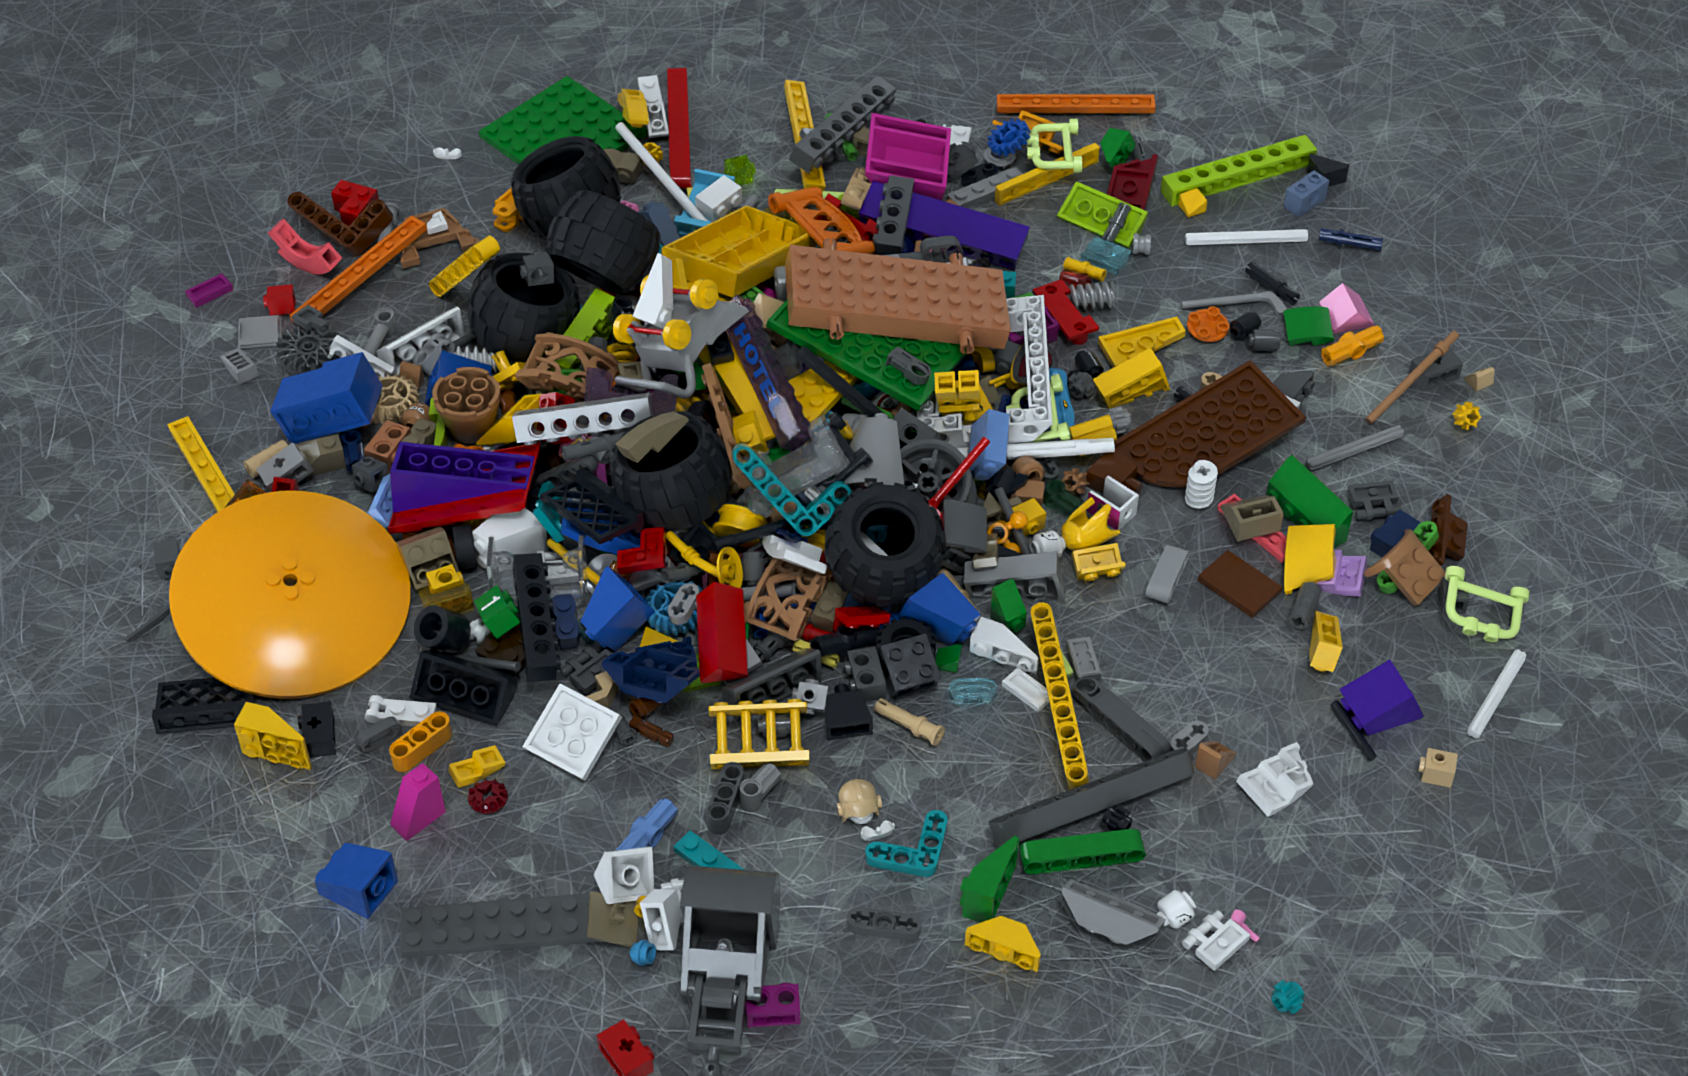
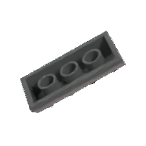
M805 648L799 652L792 653L778 662H772L763 669L749 673V677L728 683L722 687L723 702H727L728 705H738V702L741 701L763 704L765 700H776L778 703L791 697L793 688H798L799 682H804L805 679H813L821 683L820 651ZM734 716L737 722L741 720V716Z

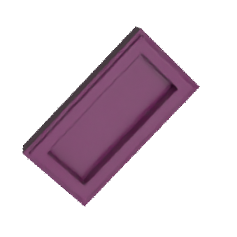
M221 273L186 290L185 294L197 308L232 291L233 286Z

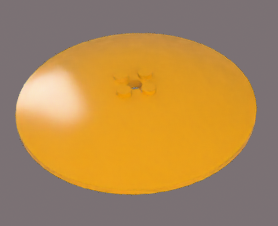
M276 491L245 498L225 507L206 520L191 535L179 553L172 571L169 587L170 613L174 628L186 651L197 664L219 681L240 691L262 697L277 699L307 698L333 692L357 681L373 670L390 653L398 641L408 617L410 579L408 570L392 536L379 522L360 508L341 499L320 493ZM292 578L297 583L293 586H287L284 584V581Z

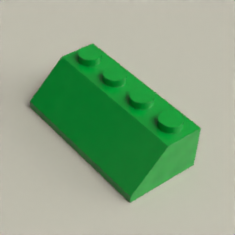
M1293 455L1289 456L1268 481L1266 495L1275 496L1283 515L1289 518L1296 526L1335 524L1334 548L1345 543L1348 538L1353 510Z

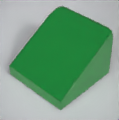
M961 644L938 648L935 660L938 670L958 672L962 654Z

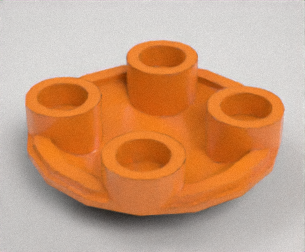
M1215 306L1191 312L1188 315V331L1193 337L1201 341H1219L1229 331L1230 325L1227 318Z

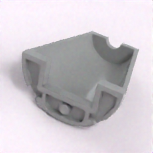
M877 413L874 417L860 420L850 447L854 452L862 447L874 461L868 467L864 465L859 467L844 482L852 492L859 488L867 489L871 483L883 482L884 485H894V483L904 485L897 421L889 419L888 415L883 413ZM844 456L835 477L851 463L846 456ZM843 487L837 488L834 496L836 498L844 497L846 489Z

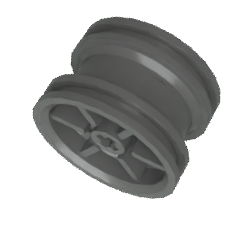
M938 439L914 441L900 449L904 483L907 481L913 483L907 489L912 492H920L928 500L934 497L965 459V456L956 447ZM928 466L929 469L926 473L920 471V468ZM969 468L951 489L956 490L957 494L954 497H950L948 493L944 499L977 505L976 485ZM944 469H950V473L942 475ZM943 500L941 501L938 508H942Z

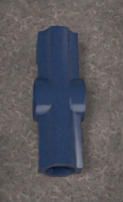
M360 427L341 432L346 470L352 473V465L364 458Z

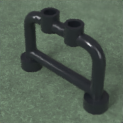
M835 411L828 417L830 422L811 438L803 449L802 456L804 462L801 464V467L811 475L809 478L817 487L822 485L824 488H827L835 481L844 482L862 465L868 467L874 461L862 447L856 452L853 451L839 432L847 424ZM829 434L851 462L831 480L828 479L829 477L812 456L813 449Z

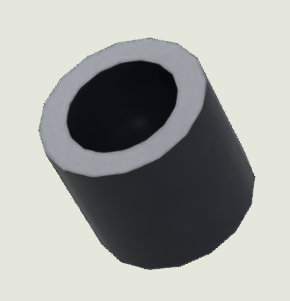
M430 605L422 609L417 615L413 632L415 639L420 645L443 653L456 654L467 645L471 634V626L465 615L437 605Z

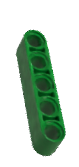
M1137 829L1032 840L1023 843L1019 847L1024 872L1030 875L1135 863L1146 857L1141 832Z

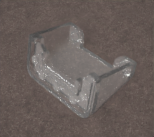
M825 414L814 419L808 426V432L812 441L772 462L765 452L754 451L794 496L840 472L846 465L844 452ZM749 454L744 456L743 460H746L749 457ZM762 467L754 468L752 476L755 478L762 477L765 469ZM772 484L768 488L770 495H776L780 492V486L777 484ZM755 486L764 503L772 505V503Z

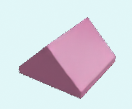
M1343 283L1319 302L1320 307L1329 308L1333 334L1374 326V322L1360 295Z

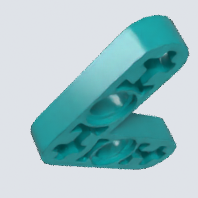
M932 810L927 813L918 849L884 842L868 844L865 849L867 864L875 868L922 877L934 875L938 868L947 831V815L940 810ZM935 820L940 821L937 826V831L933 830V823L935 822ZM928 839H934L938 842V845L928 847L924 842ZM875 852H880L878 857H873ZM898 855H904L908 858V861L906 863H897L894 859ZM926 855L930 856V864L924 867L923 864L925 863Z

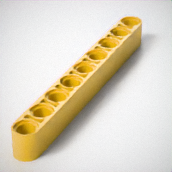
M1039 602L1032 606L1031 618L1066 780L1070 790L1089 783L1090 780L1052 609L1049 604Z

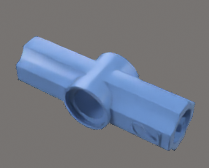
M666 798L660 799L645 817L640 816L634 821L630 834L616 850L655 847L662 838L663 830L678 814V809L670 800Z

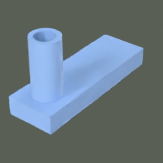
M390 474L383 477L367 512L384 528L389 526L393 514Z

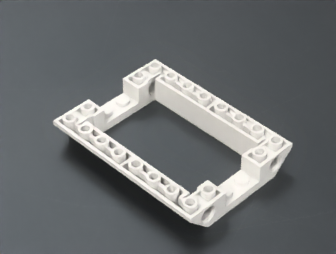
M1044 295L1006 299L1010 332L1024 331L1029 409H1006V413L1010 414L1007 444L1032 442L1053 424ZM934 393L921 410L917 411V418L936 430L941 436L939 440L947 442L956 448L969 447L971 425H963L961 413L941 417L938 401Z

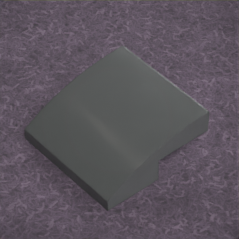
M944 499L942 502V531H944L946 536V546L963 548V552L986 553V508L967 502Z

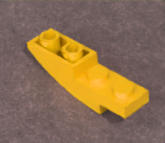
M621 89V93H618L617 101L623 107V117L632 127L640 128L643 125H649L647 104L643 92L634 89Z

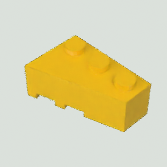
M1151 348L1139 352L1136 356L1119 363L1116 367L1101 373L1093 379L1096 390L1108 409L1134 402V398L1145 395L1146 398L1150 397L1154 391L1163 389L1166 392L1171 390L1163 366Z

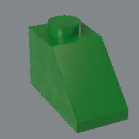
M1011 578L992 588L990 618L993 621L1004 624L1012 633L1021 631L1026 627L1027 611L1015 581Z

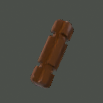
M633 716L629 722V726L634 728L636 732L641 731L640 734L656 742L659 740V743L664 746H670L674 740L673 733L667 730L663 732V728L648 721L643 722V719L638 716Z

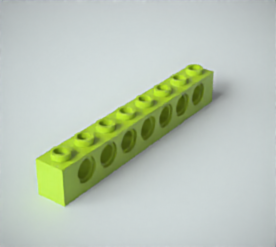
M1305 134L1162 176L1160 192L1172 207L1178 205L1181 193L1196 188L1206 197L1308 167L1310 154L1317 155V148Z

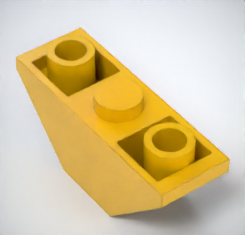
M999 916L967 927L965 931V946L977 952L982 951L993 955L998 960H1006L1017 964L1022 969H1031L1038 972L1041 954L1026 924Z

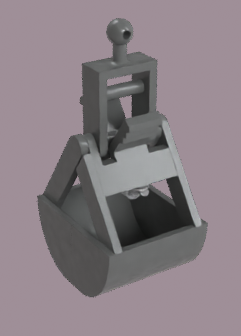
M689 865L685 873L680 900V909L684 920L680 993L681 995L694 996L688 1039L690 1049L709 1050L708 1061L702 1067L703 1076H720L722 1067L718 1063L719 1052L741 1053L747 1000L761 1002L771 947L776 948L780 879L777 872ZM700 941L718 943V948L716 950L699 949ZM732 944L757 946L756 953L734 952ZM702 1006L707 1007L706 1019L701 1018ZM699 1029L734 1032V1038L698 1036Z

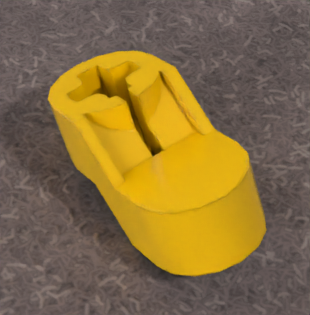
M974 346V351L971 355L974 363L978 365L980 373L994 372L995 359L992 350Z

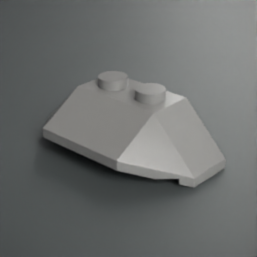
M1070 879L1061 891L1078 925L1085 927L1091 933H1099L1109 937L1112 942L1117 944L1123 943L1127 945L1155 934L1166 921L1165 918L1143 907L1092 886L1081 884L1073 879Z

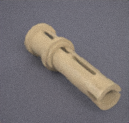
M880 698L879 702L877 701L875 704L874 712L910 729L914 736H921L929 740L933 746H937L942 740L945 733L944 726H937L929 722L924 716L917 717L883 698Z

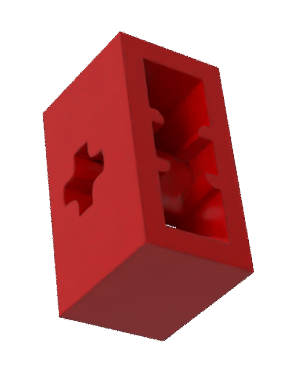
M624 1019L596 1035L598 1049L617 1076H647L654 1072L653 1060L655 1057L648 1045H642L636 1028L634 1026L629 1027Z

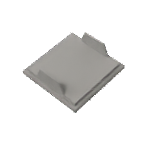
M282 315L239 318L238 348L241 350L275 347L278 337L282 338Z

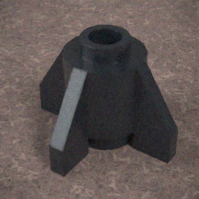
M1006 462L989 480H985L987 492H990L994 499L999 501L995 490L1003 487L1008 498L1009 495L1026 485L1029 479L1028 475L1020 473L1016 475L1013 469L1007 467Z

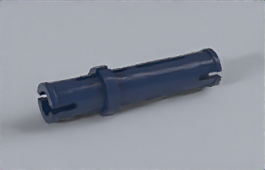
M1321 227L1318 241L1337 243V246L1344 244L1381 251L1383 238L1344 232L1343 229L1337 231Z

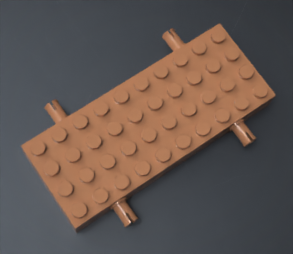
M826 238L823 241L824 248L790 245L785 262L789 325L830 330V338L834 339V333H836V340L843 338L844 331L960 344V351L965 354V347L966 354H971L974 351V346L997 349L1005 348L1011 329L1003 271L1000 269L963 265V256L958 253V259L957 253H953L949 257L950 263L839 251L836 247L837 241L832 238V244H830V238Z

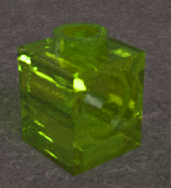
M747 155L724 159L725 175L734 176L735 183L739 186L753 183V174L756 173L755 165L753 162H750Z

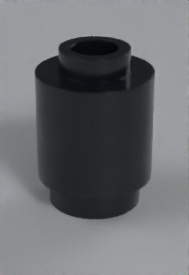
M1246 312L1231 321V335L1238 340L1248 337L1249 333L1252 334L1253 329H1259L1261 326L1259 315L1255 312Z
M1082 350L1075 356V365L1081 373L1086 372L1093 379L1103 373L1104 368L1093 352Z

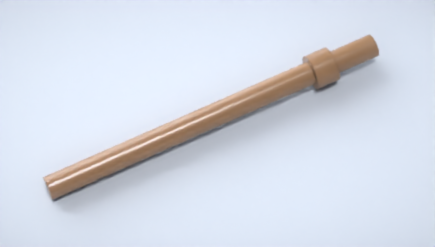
M1452 331L1443 341L1440 340L1434 346V350L1365 420L1369 424H1373L1440 356H1444L1450 350L1449 347L1459 338V334L1456 331Z

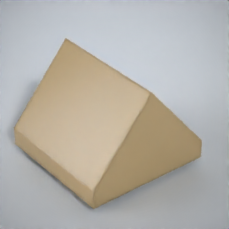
M1494 367L1484 368L1465 376V381L1476 392L1494 383Z

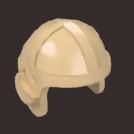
M853 779L846 782L839 790L837 814L842 817L843 822H846L848 817H866L873 812L876 816L879 815V809L882 808L881 796L876 795L875 788L870 782L863 779Z

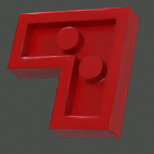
M665 528L643 529L641 531L640 547L618 550V573L625 574L665 567Z

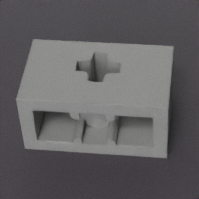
M294 443L285 447L256 469L265 485L271 491L273 477L296 479L299 482L314 471L305 455Z

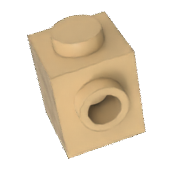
M1428 748L1426 756L1420 757L1418 771L1422 772L1421 782L1451 788L1458 754Z

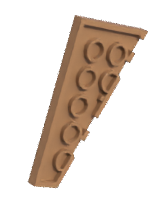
M711 363L702 366L704 374L701 377L705 387L709 388L710 394L708 398L711 406L715 409V419L719 426L717 432L725 444L732 468V477L740 489L743 488L747 494L754 493L756 488L752 481L735 464L732 458V449L737 445L733 433V420L716 370ZM738 451L736 458L741 461L746 460L745 456Z

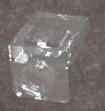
M750 486L736 501V505L746 507L756 515L761 514L766 518L773 512L768 499Z

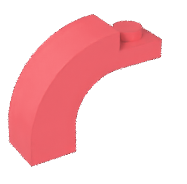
M285 219L280 220L268 232V235L280 247L277 252L298 269L311 274H325L331 271L342 259L329 242L322 246H315L304 241Z

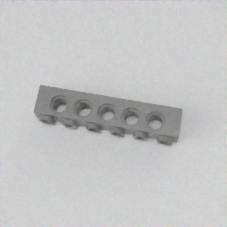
M643 393L516 411L512 416L517 443L524 442V445H533L537 443V440L546 439V442H554L560 440V437L568 436L569 439H576L586 433L598 436L608 430H613L614 433L624 432L639 421L653 416L654 411L651 394ZM623 410H632L635 414V417L627 418L624 415ZM601 413H609L612 416V421H604L601 418ZM584 415L588 417L590 423L584 425L580 423L578 417ZM556 419L565 420L567 427H559ZM534 422H541L545 429L543 431L536 430Z

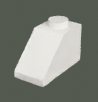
M653 889L640 902L648 940L655 945L656 950H674L677 945L682 914L677 890Z

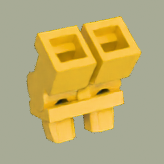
M955 371L934 373L935 395L938 401L939 413L942 412V416L945 417L949 414H955L957 411H964L965 420H976L977 412L980 410L979 371H958V380H955Z

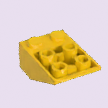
M541 394L524 395L488 429L476 444L492 446L497 443L511 444L515 442L513 414L516 411L539 408ZM534 422V427H535L536 430H537V422Z
M246 702L234 723L242 753L251 758L258 757L273 763L280 762L291 765L294 768L311 770L312 765L304 737L271 708Z

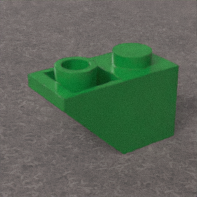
M1109 128L1100 142L1112 172L1114 166L1122 163L1125 164V161L1136 145L1130 131Z

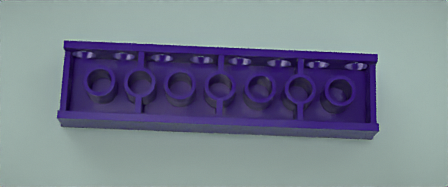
M872 181L859 211L860 221L864 224L867 223L865 217L877 222V217L882 216L879 208L881 200H885L883 183ZM913 192L906 229L914 234L906 232L905 238L912 241H923L927 239L923 235L930 237L955 236L960 241L961 247L966 246L973 250L967 251L963 249V256L1015 271L1024 244L1028 239L1030 227ZM956 246L948 248V251L955 250ZM982 252L989 253L992 257H987ZM1002 258L1009 259L1012 263H1007Z

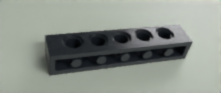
M542 553L513 554V577L517 608L519 610L518 616L527 682L556 680L557 670H561L560 656L555 654V651H558V638L553 637V632L556 631L555 618L550 617V613H553V602L547 596L550 595V581H545V576H548L547 562H543Z

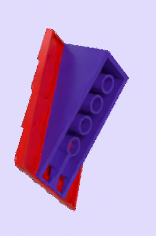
M399 442L390 471L393 514L388 526V533L421 531L425 527L450 525L456 521L491 518V515L522 511L527 505L532 479L539 458L541 442L495 451Z

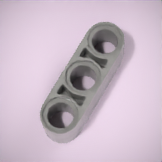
M1169 544L1165 546L1148 583L1146 597L1167 604L1170 602L1187 564L1188 550Z

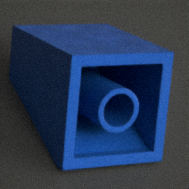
M442 350L429 376L424 404L430 407V401L433 398V387L441 376L445 378L457 372V368L462 367L482 368L489 371L490 376H493L491 375L492 366Z
M607 566L584 612L581 623L587 628L584 632L593 641L596 640L604 649L610 647L616 652L655 610L630 582Z
M942 572L908 598L898 619L901 620V617H906L909 620L915 618L917 622L923 621L925 626L932 628V632L935 633L937 640L952 646L957 642L964 643L972 635L970 632L977 627L976 621L981 614Z
M344 843L339 850L333 853L330 862L317 873L314 880L319 895L368 920L399 882L392 853L350 843Z

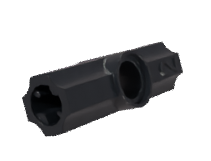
M841 625L834 633L816 636L811 639L810 647L811 649L819 650L821 657L834 654L847 657V651L876 645L879 628L870 626L848 628L845 625Z

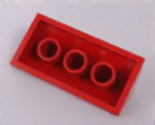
M713 582L696 595L701 684L749 677L744 591L741 588Z

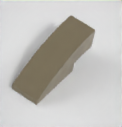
M674 411L658 415L636 426L615 445L624 457L638 463L650 450L658 453L689 419Z

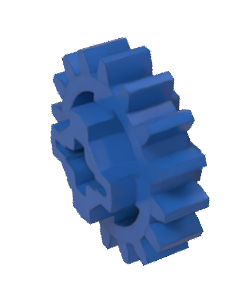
M1012 118L1009 122L1003 121V125H997V129L991 131L992 135L988 136L989 141L987 144L993 154L997 153L999 157L1004 154L1006 157L1009 153L1015 154L1016 149L1021 150L1022 145H1027L1026 140L1030 139L1029 133L1031 131L1025 121L1021 122L1019 118L1014 121Z

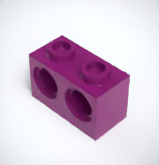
M784 982L779 985H764L761 1002L747 1000V1027L801 1024L799 984ZM784 1001L791 1002L790 1004H782ZM756 1003H764V1005H762V1006H757V1005H755V1004H756Z

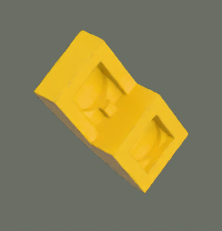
M494 745L473 751L472 758L449 764L448 771L457 787L461 788L495 773L504 767L506 762Z

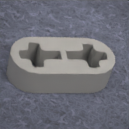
M687 583L682 585L668 607L669 619L673 624H685L696 609L694 604L696 602V595L700 593L697 585Z
M1202 721L1190 722L1173 736L1170 743V752L1184 748L1181 746L1186 743L1185 748L1189 750L1190 755L1198 749L1200 743L1207 741L1208 726Z

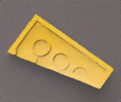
M1176 316L1099 336L1098 344L1110 365L1114 368L1119 363L1127 361L1148 348L1155 352L1185 337L1186 330Z

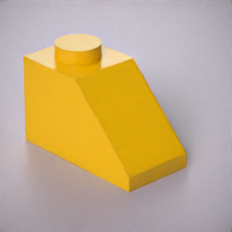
M754 409L733 418V433L737 444L745 443L749 445L757 455L769 451ZM740 450V452L746 458L749 457V452L747 450Z

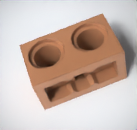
M386 420L365 447V457H373L386 463L390 473L399 442H402L407 435L411 434L410 428Z

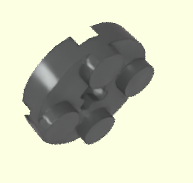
M961 142L962 144L960 145L955 143L950 145L947 178L958 180L962 177V174L977 163L976 153L968 142Z

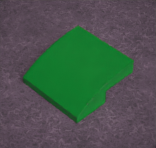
M1308 306L1283 310L1290 346L1312 341L1313 346L1334 341L1328 307Z

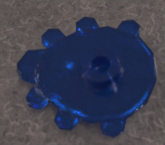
M777 529L778 535H782L783 538L793 543L800 541L809 542L808 539L802 538V535L798 532L793 531V533H790L786 530Z

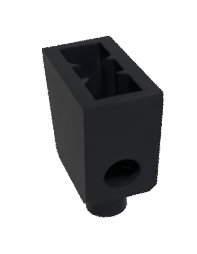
M844 683L836 685L834 687L835 693L827 695V741L872 735L873 718L862 692L859 690L849 691L848 685Z

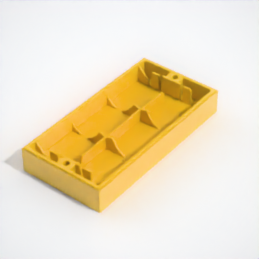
M746 205L663 246L661 254L672 261L675 257L682 259L687 281L694 283L698 279L712 280L717 285L719 293L734 298L772 277L775 267L785 266L790 245L815 248L816 242L798 223Z

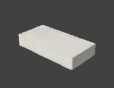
M1016 668L1002 681V686L1037 712L1050 702L1047 688L1020 668Z

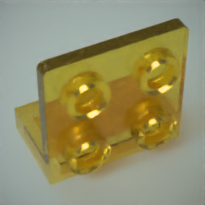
M465 581L462 586L431 594L428 586L417 589L424 608L430 605H437L458 613L474 609L472 592L469 584H465Z

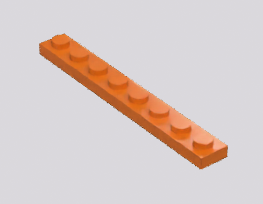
M997 94L996 98L997 113H1020L1023 110L1028 113L1147 114L1155 113L1156 108L1154 94Z
M411 215L289 316L292 322V315L306 305L312 306L322 312L323 315L423 234L427 230L426 223Z

